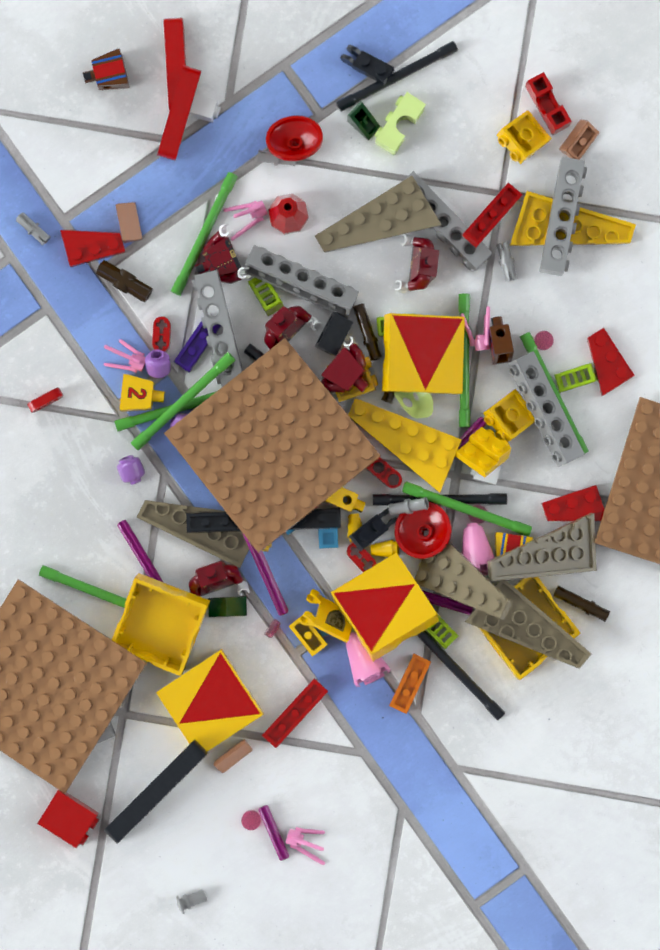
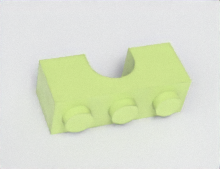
M406 92L405 96L401 95L395 104L397 108L394 112H389L385 118L387 123L383 128L380 126L374 135L376 137L375 144L392 155L396 154L405 140V135L397 130V123L401 120H409L415 124L426 107L425 103Z

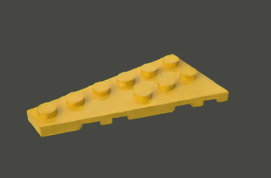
M526 191L510 246H540L545 244L553 202L552 198ZM580 207L578 216L575 215L574 223H577L575 234H571L570 241L573 242V245L630 244L636 224ZM566 213L559 214V218L562 221L569 220ZM558 231L556 232V237L559 240H564L565 234Z
M355 398L348 416L436 491L441 493L455 459L456 451L459 449L462 440Z

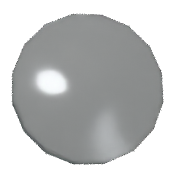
M203 889L188 896L185 894L180 899L178 895L176 896L177 905L182 914H185V909L188 908L190 910L192 906L207 901Z

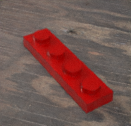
M508 182L462 236L474 247H477L523 194Z
M314 678L262 736L277 748L325 696L328 690Z

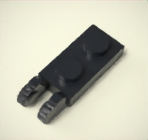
M350 44L347 47V51L356 56V60L345 54H342L340 57L345 64L351 66L354 70L385 85L394 71L393 66L364 51H360L357 47Z
M389 508L379 515H375L349 536L360 552L389 530V527L397 521L396 517L390 519L387 524L382 521L381 518L389 514Z

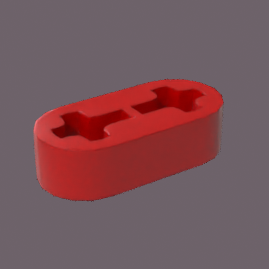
M161 316L156 318L153 323L152 346L154 350H160L156 343L160 342V336H162L166 346H163L161 350L167 352L170 348L171 323L166 317ZM163 320L167 327H164L163 333H160V328L157 327V324H160Z
M58 387L32 400L27 405L31 413H35L58 401L64 395Z
M352 543L347 547L348 557L362 572L368 570L363 568L365 566L361 561L363 558L367 562L372 561V567L377 564L375 559L365 549L361 552L360 550L358 551L362 555L359 559L357 555L352 556L350 554L352 552L350 548L352 546L356 548V545Z

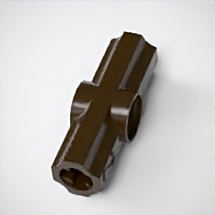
M104 259L99 264L95 273L112 283L118 290L126 294L129 293L144 303L149 299L153 288L136 279L137 277L130 272L119 269Z

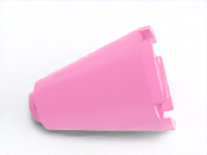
M478 523L467 524V527L463 529L462 554L480 573L487 576L488 561L495 558L483 527L478 525Z
M355 631L350 633L349 640L345 644L355 686L361 687L359 683L364 682L367 685L384 677V671L389 673L390 667L383 658L380 657L373 662L359 641L357 633Z

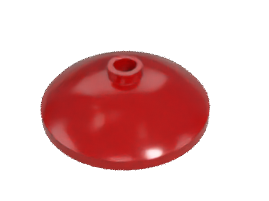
M304 116L282 118L271 125L266 134V145L270 153L286 161H300L309 158L320 149L323 142V133L319 124Z
M429 502V509L413 511L412 514H400L395 524V538L398 546L403 552L413 558L428 559L438 555L445 549L451 538L452 526L449 516L440 506ZM425 530H429V534L427 536L423 535V532Z

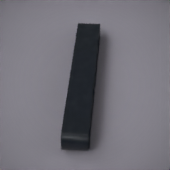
M194 739L104 831L118 844L208 752Z

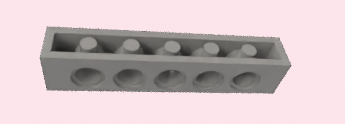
M562 157L560 160L539 272L562 276L564 271H568L570 261L566 260L567 254L571 253L573 242L570 241L571 234H575L577 223H574L575 215L578 216L580 204H577L578 197H582L584 188L581 185L582 178L585 179L587 167H584L585 161L567 157ZM573 176L576 183H568L566 177ZM563 195H570L572 202H565ZM566 213L569 220L562 221L559 218V214ZM556 232H563L565 239H557ZM559 250L562 257L559 259L554 258L552 251Z
M413 171L405 179L413 176L429 204L435 208L434 212L438 219H446L448 221L446 227H431L437 232L436 236L441 242L444 243L446 241L451 246L449 248L456 257L459 255L464 260L462 263L467 269L476 271L493 253L483 242L474 247L462 236L468 227ZM458 232L461 235V239L455 241L451 238V234ZM472 246L475 252L469 255L465 253L464 248Z
M254 245L245 262L244 267L249 268L245 271L246 274L331 312H336L345 318H348L359 291L351 286L341 284L333 278H328L315 270L303 267L297 262L287 260L282 255H276L264 247Z
M215 270L194 275L195 279L192 280L194 291L199 293L197 304L199 310H203L204 317H201L204 329L207 328L209 336H206L208 347H212L213 350L211 355L213 366L226 354L218 351L219 343H225L228 346L227 352L236 359L232 363V371L221 372L216 377L217 384H221L223 387L240 374L243 369L219 272ZM210 286L213 288L214 295L212 297L205 296V287ZM211 305H215L219 309L216 316H212L208 312ZM215 324H220L223 327L222 334L217 335L214 333L213 326Z
M534 351L507 364L511 376L514 377L518 385L519 392L526 401L527 409L532 413L535 425L539 428L543 441L548 446L552 459L557 466L560 467L585 455Z

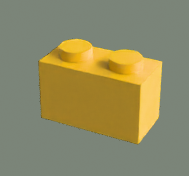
M300 617L289 625V628L312 657L328 645L314 626L301 624Z

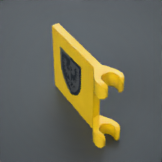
M312 589L310 594L307 595L306 600L309 603L319 604L316 616L309 611H305L304 615L300 617V623L314 626L347 643L352 626L346 621L336 603L322 597L317 590Z

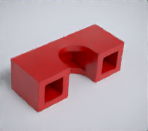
M542 72L528 80L525 88L552 136L568 128L572 121L564 106H560L556 101L552 91L553 87L545 73Z

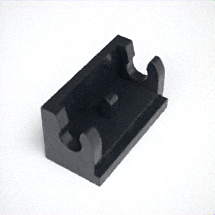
M336 312L331 313L314 347L336 356L353 321Z

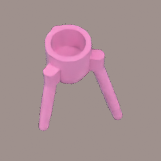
M262 200L223 209L224 212L248 208V210L234 214L233 217L237 218L249 213L252 219L256 217L255 220L232 236V241L258 222L264 220L263 216L267 215V211Z
M487 306L486 315H484V334L475 335L476 339L473 338L465 318L464 327L470 340V346H475V351L490 349V307Z
M122 339L119 342L134 353L132 356L104 345L105 349L129 359L128 364L131 365L104 363V366L129 370L135 373L143 371L146 358L144 353L139 352Z
M296 827L295 830L290 829L286 844H289L290 848L296 849L316 862L325 865L323 860L299 847L303 844L323 851V847L303 840L304 835L301 833L325 834V831L302 829Z

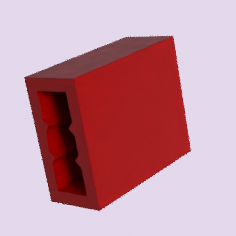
M58 790L37 824L77 848L79 845L83 846L89 837L87 835L90 828L94 829L100 819L97 818L99 812L69 793H63Z

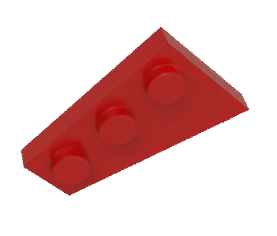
M60 230L70 267L126 253L120 233Z
M604 328L587 338L601 396L635 376Z
M597 485L541 503L547 521H575L590 513H594L595 521H601L605 510Z

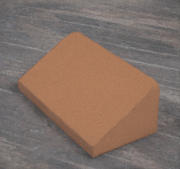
M581 119L559 150L569 158L580 160L600 132L589 121Z
M136 203L115 204L123 242L143 240Z
M242 739L215 760L213 765L221 773H224L248 755L252 748L245 739Z

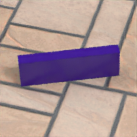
M202 321L173 361L189 373L208 347L206 336H209L207 328L204 329ZM215 324L213 326V331L215 334H217V332L221 328L220 324Z

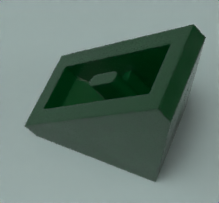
M361 101L347 115V122L368 141L380 127V124Z
M246 596L208 598L210 600L208 606L209 617L247 616Z

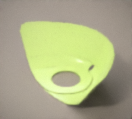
M394 392L396 399L410 416L414 418H427L432 415L433 399L430 393L415 392L419 397V400H415L413 392ZM403 398H408L412 402V407H407L403 403Z

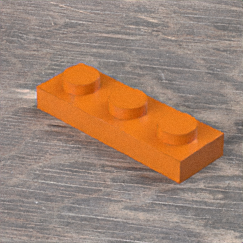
M413 653L389 706L407 714L431 661Z

